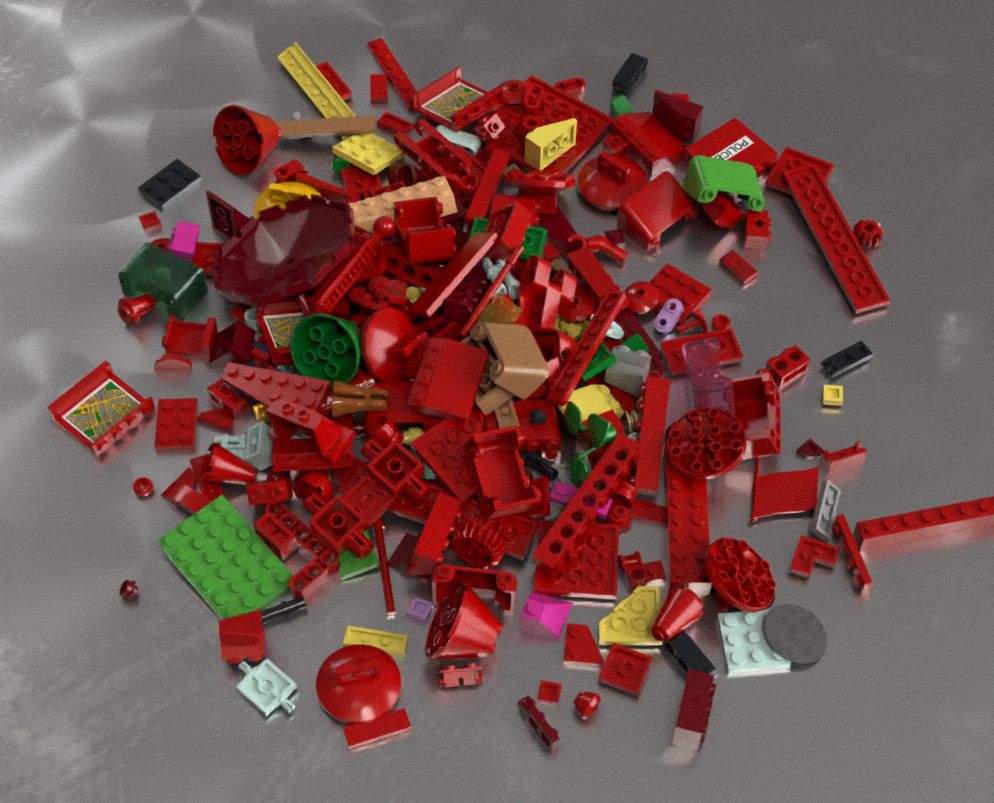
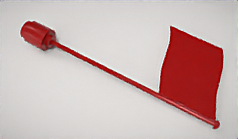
M759 369L755 374L757 375L770 372L773 378L772 372L768 369ZM756 458L751 522H756L758 518L770 515L800 513L816 508L819 466L807 470L777 472L759 477L760 458Z

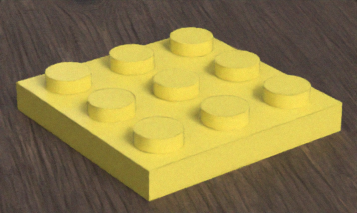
M373 133L354 134L333 146L332 153L344 158L346 161L372 175L400 160L405 154L397 145H393Z

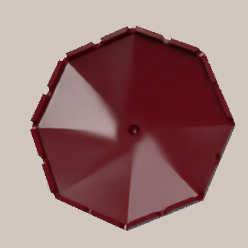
M305 194L286 201L285 205L287 207L285 209L280 208L278 204L259 211L260 217L258 219L251 216L238 230L239 237L236 238L232 234L218 248L219 253H215L214 267L216 271H214V287L218 296L259 308L317 287L356 247L353 209L344 201L332 198L328 201L327 197L311 194L310 197L312 199H309Z

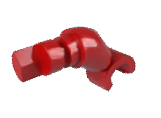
M575 234L568 239L565 245L566 248L576 246L580 250L587 247L590 252L610 254L609 257L614 260L616 259L622 264L629 254L618 246H612L613 243L609 242V239L602 235L584 238L581 235Z

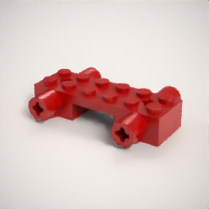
M370 439L363 445L361 454L371 462L366 466L368 473L343 497L337 494L327 502L316 492L312 493L304 502L303 507L313 516L308 521L310 529L336 551L338 556L349 548L361 560L366 558L374 548V544L363 535L370 526L405 493L418 504L423 503L430 495L432 489L420 479L425 475L424 465L396 440L386 448L375 439Z

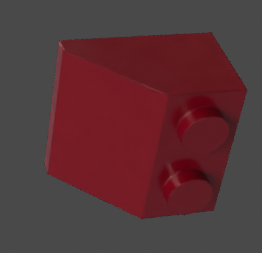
M238 320L215 335L209 364L226 367L228 362L240 365L247 364L252 358V344L255 342L256 331Z

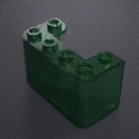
M148 242L144 243L118 273L124 295L135 297L138 292L145 293L155 300L164 302L167 314L170 317L175 315L176 319L181 321L189 315L208 292L204 271L199 266Z

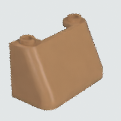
M480 322L470 330L474 340L484 341L492 346L498 357L490 367V376L495 384L525 400L548 378L549 367L531 331L524 325Z

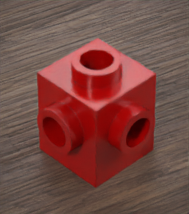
M495 113L479 119L478 125L474 130L483 143L487 141L492 142V140L499 138V133L505 126Z

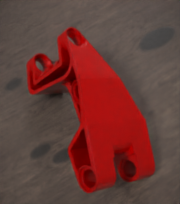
M532 255L527 260L518 288L519 312L541 347V353L545 361H547L549 354L554 352V357H558L560 365H564L579 341L555 329L557 315L574 301L577 279L570 273L559 269L554 276L553 282H550L551 264L537 255ZM562 351L565 353V360L562 359Z

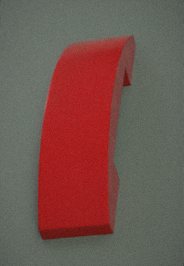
M173 481L161 494V497L174 506L180 505L193 515L212 502L196 490L176 481Z

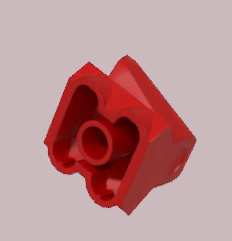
M262 609L219 620V638L223 661L229 664H236L242 659L256 662L265 657L266 636L265 626L262 627Z

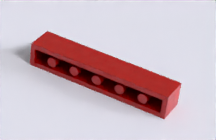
M647 376L646 381L642 382L640 393L644 394L643 401L640 400L638 412H642L641 419H637L636 430L639 431V438L635 437V441L640 443L639 452H641V455L636 463L632 462V468H635L634 475L630 476V484L637 489V494L656 496L658 492L671 379Z

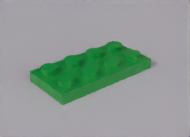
M476 217L470 238L475 233H484L489 219ZM529 226L521 243L524 250L519 258L528 260L532 255H537L541 258L547 229Z

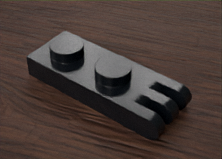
M861 340L824 359L820 364L822 367L826 366L825 370L830 372V376L834 378L872 358L873 353Z

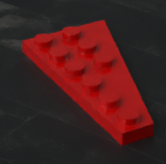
M230 362L227 363L220 377L224 383L237 391H242L249 398L259 401L266 408L278 399H285L318 413L332 386L330 381Z

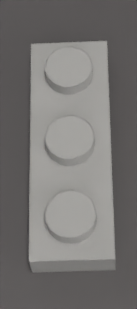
M825 480L821 484L810 528L811 532L824 541L830 539L832 524L834 523L841 489L829 480Z

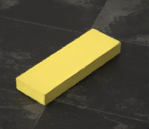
M347 625L342 644L343 647L355 644L371 645L385 651L389 655L404 657L409 638L408 635Z

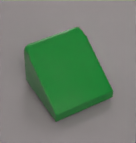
M624 95L610 102V111L617 117L627 113H634Z
M638 333L622 343L634 352L637 350L649 351L648 346Z

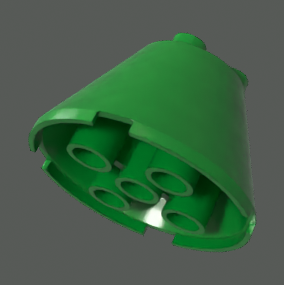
M321 313L309 315L298 322L294 328L293 338L290 339V351L293 362L300 374L305 377L330 381L332 385L330 389H334V381L348 383L355 376L361 357L362 333L354 321H347Z

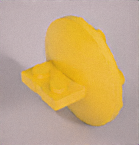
M300 182L270 183L269 187L255 201L254 217L258 219L260 217L259 211L278 204L280 208L285 209L287 207L285 205L286 201L305 194L309 199H312L310 197L311 194L319 196L321 194L313 187Z

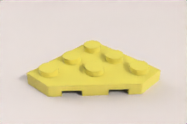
M638 586L633 591V594L613 609L609 616L604 617L598 626L599 645H612L613 643L619 645H662V641H657L651 632V627L661 608L659 586Z

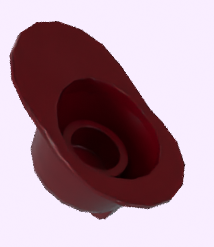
M404 162L393 163L387 173L390 185L399 183L402 180L406 187L416 185L419 182H425L418 168Z

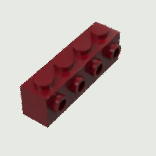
M474 266L449 295L443 316L465 322L467 317L471 316L474 307L478 304L479 298L482 297L483 290L486 289L488 284L484 269Z

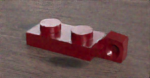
M528 695L519 700L517 706L526 716L527 723L549 752L552 753L558 749L560 735L555 728L548 724L544 713L538 711L535 707L536 702Z

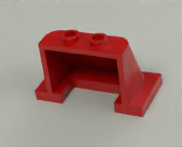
M285 399L274 401L266 409L272 426L271 431L268 433L270 439L286 445L297 431L313 437L318 448L315 452L317 458L334 464L356 437L353 430L336 424L316 411Z

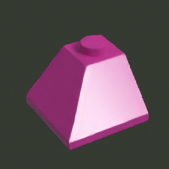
M533 591L527 597L520 614V627L559 640L572 603L548 595L534 593Z

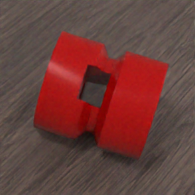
M387 415L377 417L367 428L369 435L384 448L394 440L401 444L404 439L403 434L397 427H394L393 422Z

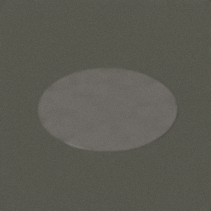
M783 604L772 609L765 620L767 639L774 650L782 657L792 662L805 664L818 660L824 654L827 647L826 631L819 619L809 610L798 605Z

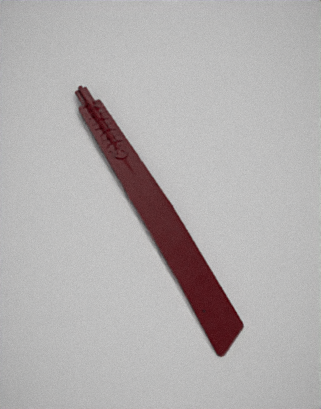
M557 205L556 214L541 212L537 214H540L539 223L543 229H547L548 236L567 262V254L579 249L576 246L566 248L565 245L572 235L578 234ZM627 308L619 311L613 321L622 328L624 339L627 340L638 333L649 348L647 353L652 356L651 368L659 370L660 377L665 378V375L669 372L660 361L662 354L633 312Z

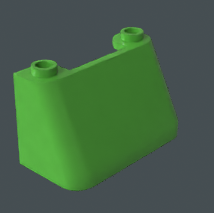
M696 155L690 160L682 188L696 201L709 203L715 199L717 191L738 194L737 197L745 200L751 210L762 212L765 200L755 169L751 165Z

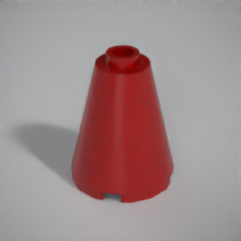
M215 442L211 443L208 451L211 452L208 456L204 457L201 465L200 480L248 485L251 482H255L257 472L253 465Z
M677 585L668 591L651 627L652 636L657 641L667 642L703 616V602L692 590L688 588L683 590L680 589L681 586Z

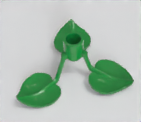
M567 401L565 408V424L571 434H577L579 429L588 430L591 443L594 446L578 455L577 458L571 457L570 478L573 484L580 488L588 477V470L582 458L599 447H604V443L613 442L617 437L615 428L610 426L611 422L604 420L594 413L589 415L587 427L581 424V411L573 402Z

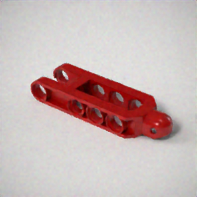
M421 118L414 123L416 132L423 138L416 143L402 132L393 135L397 147L432 179L445 176L452 191L461 190L467 195L476 193L478 179L471 170L472 160L425 119ZM437 151L464 176L460 180L456 174H448L440 164L431 159L430 154Z

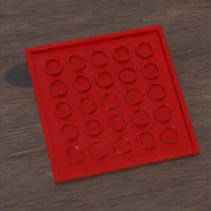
M531 75L525 83L528 86L531 83H537L544 89L538 109L530 113L523 109L522 104L508 105L502 103L492 113H496L505 126L496 140L499 141L502 150L511 152L513 158L511 161L529 171L537 170L525 161V141L518 137L517 124L520 122L521 117L526 118L527 115L530 117L535 115L537 118L541 116L546 125L575 118L577 120L575 145L541 170L543 174L553 171L560 172V176H563L610 128V121L614 118ZM474 131V132L472 133V135H475V136L478 137L476 131ZM482 141V145H484L485 147H487L491 143V141H487L484 143Z

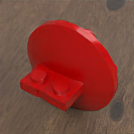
M605 151L600 152L598 157L591 159L581 168L577 181L578 190L585 201L599 210L618 211L619 206L626 198L648 183L647 175L638 163L624 156L610 155Z
M511 170L505 175V182L520 189L521 197L537 198V202H540L539 212L546 214H556L558 192L576 186L574 175L563 174V176H560V172L550 171L543 174L541 170H532L529 173H522V170Z
M351 286V289L347 291L346 297L361 309L359 315H362V317H368L380 309L394 308L403 312L410 320L418 318V316H410L407 312L412 306L411 304L402 306L390 303L386 299L381 300L375 297L373 292L368 291L367 288L362 286Z
M386 308L374 312L364 324L361 341V356L364 358L369 374H372L381 383L406 382L408 378L406 376L405 361L423 345L422 343L428 339L426 331L416 332L411 320L397 309Z
M701 408L691 410L683 415L670 429L666 442L667 453L673 466L682 474L695 479H713L730 472L743 458L747 445L746 434L740 421L731 413L718 408Z
M724 537L715 540L709 545L705 552L704 562L720 611H727L734 606L740 610L754 613L764 610L771 604L775 594L776 583L769 570L770 565L746 541Z
M349 645L338 649L323 662L316 678V692L321 706L334 719L347 724L365 723L387 714L395 706L401 692V675L397 664L385 651L371 645Z

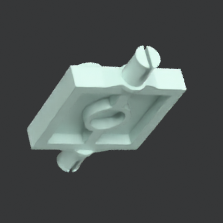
M266 658L260 665L251 668L245 661L239 664L238 668L246 676L236 686V689L267 717L280 705L289 713L292 712L291 709L294 710L295 705L287 698L297 688V684L269 659Z

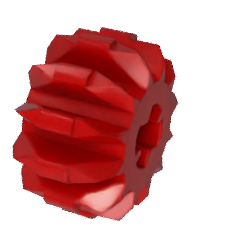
M527 115L526 118L521 117L520 122L517 124L518 137L525 141L526 135L538 127L545 126V121L541 119V116L537 118L535 115L532 117Z
M868 218L865 221L860 219L853 228V233L861 247L867 246L869 249L871 246L876 247L882 241L884 231L881 228V223H875V219L873 221H869Z

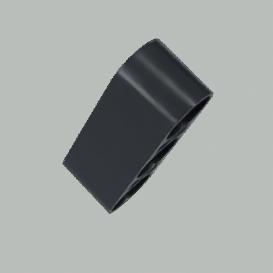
M631 53L614 77L612 88L628 94L646 69L648 58Z
M684 630L667 642H664L669 654L686 674H688V669L714 675L713 680L718 678V672L714 665Z

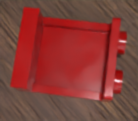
M171 315L170 320L166 322V336L162 337V347L165 348L166 354L210 359L215 335L218 330L216 318L208 317L205 324L177 321L175 315Z

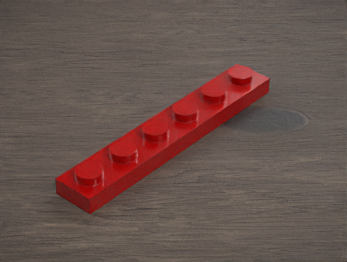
M382 38L367 42V49L382 72L387 74L388 81L409 112L412 111V95L417 93V90Z

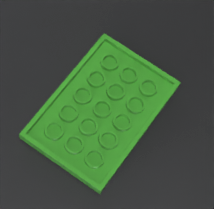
M223 495L157 540V545L221 620L254 610L264 609L290 589L289 581L293 574Z

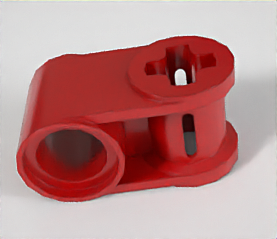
M297 159L291 160L275 169L274 175L277 178L275 184L296 182L295 175L297 172L307 175L309 172Z
M635 551L634 554L627 556L618 555V564L628 589L634 591L638 586H645L646 571L639 551Z

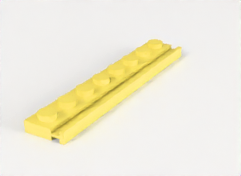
M294 42L292 47L289 46L277 56L325 118L356 116L296 42ZM354 134L340 135V136L342 137L343 140H345V139L351 137V136L354 135Z

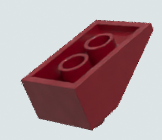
M655 90L652 115L677 139L693 144L700 131L704 106Z
M208 190L206 196L212 228L227 238L232 234L238 238V230L249 220V217L243 215L235 207Z

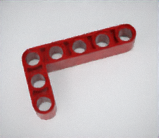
M280 501L267 503L265 507L266 513L269 511L296 536L297 549L311 561L289 581L292 598L296 599L304 596V599H306L338 572V554Z

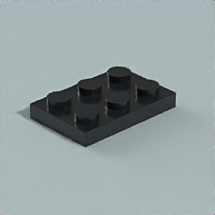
M176 159L139 186L138 190L163 210L201 182L202 179L198 173L179 159Z

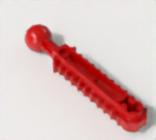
M381 216L374 221L372 235L367 240H359L356 243V247L342 260L318 291L310 298L309 309L313 314H329L374 257H376L378 253L374 248L381 239H388L394 235L396 226L390 217Z

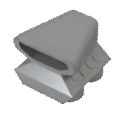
M625 345L614 346L612 353L616 357L617 362L606 369L605 382L641 398V385L649 376L652 356L643 350L631 351Z

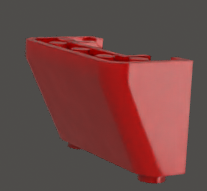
M664 171L621 203L618 210L617 228L622 229L623 233L644 250L649 251L651 248L658 246L661 233L683 217L686 221L693 220L698 214L697 206L670 172Z
M446 564L435 568L432 578V603H434V606H439L441 602H444L450 596L447 592L458 580H463L468 583L474 592L495 595V604L502 605L504 614L514 615L518 582L512 573Z

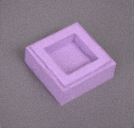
M414 597L406 617L425 624L434 608V603Z

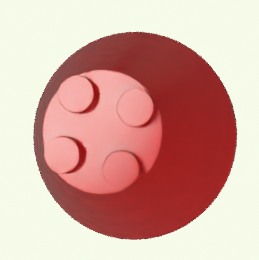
M230 105L221 109L213 124V137H216L217 147H215L216 152L224 166L237 175H248L255 172L277 147L279 137L282 135L281 129L277 127L276 123L269 116L238 105Z
M458 580L448 590L447 593L450 596L445 603H440L431 622L425 642V647L428 648V653L425 652V656L430 660L482 659L487 654L491 655L495 650L496 643L494 641L496 636L500 634L503 624L498 621L467 582Z

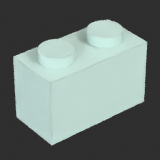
M263 421L248 427L244 459L260 471L273 466V440L268 435L272 428Z

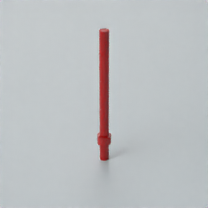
M518 245L512 255L507 257L504 267L458 335L461 338L466 337L511 268L516 266L518 263L517 259L524 250L523 246Z
M380 517L372 525V529L375 531L387 615L392 616L396 613L383 535L384 522Z

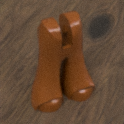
M334 381L332 417H340L352 412H379L387 410V402L384 401L388 399L387 390L359 387L341 381Z

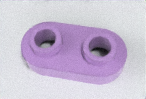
M669 299L656 317L654 326L659 333L667 334L671 332L682 315L683 305L678 299ZM672 305H676L674 310H670ZM662 321H666L664 326L660 325Z

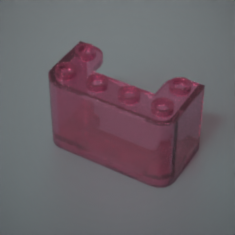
M718 337L685 343L682 346L684 384L691 409L718 408L735 416L734 388L730 378L722 376Z

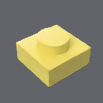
M823 385V405L842 406L843 386Z

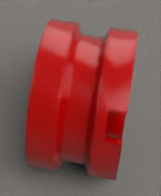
M622 481L616 492H611L608 498L613 499L612 506L622 505L630 509L638 492L632 484Z

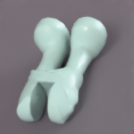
M486 257L482 259V266L487 279H490L493 283L504 267L505 261L495 259L496 265H492L490 258ZM509 271L504 279L507 289L501 283L492 298L506 294L508 291L512 299H518L520 282L514 279Z

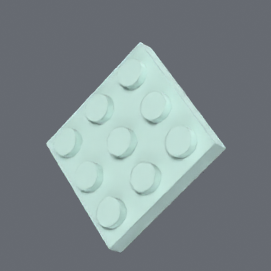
M765 609L754 613L743 611L717 614L728 674L790 668L791 661L782 657L774 650L765 633V620L772 609Z

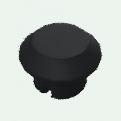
M536 408V411L533 409L530 412V423L532 425H541L547 418V415L542 413L539 408Z

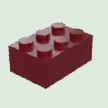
M688 669L672 741L673 746L697 751L699 744H704L716 684L712 683L714 675Z

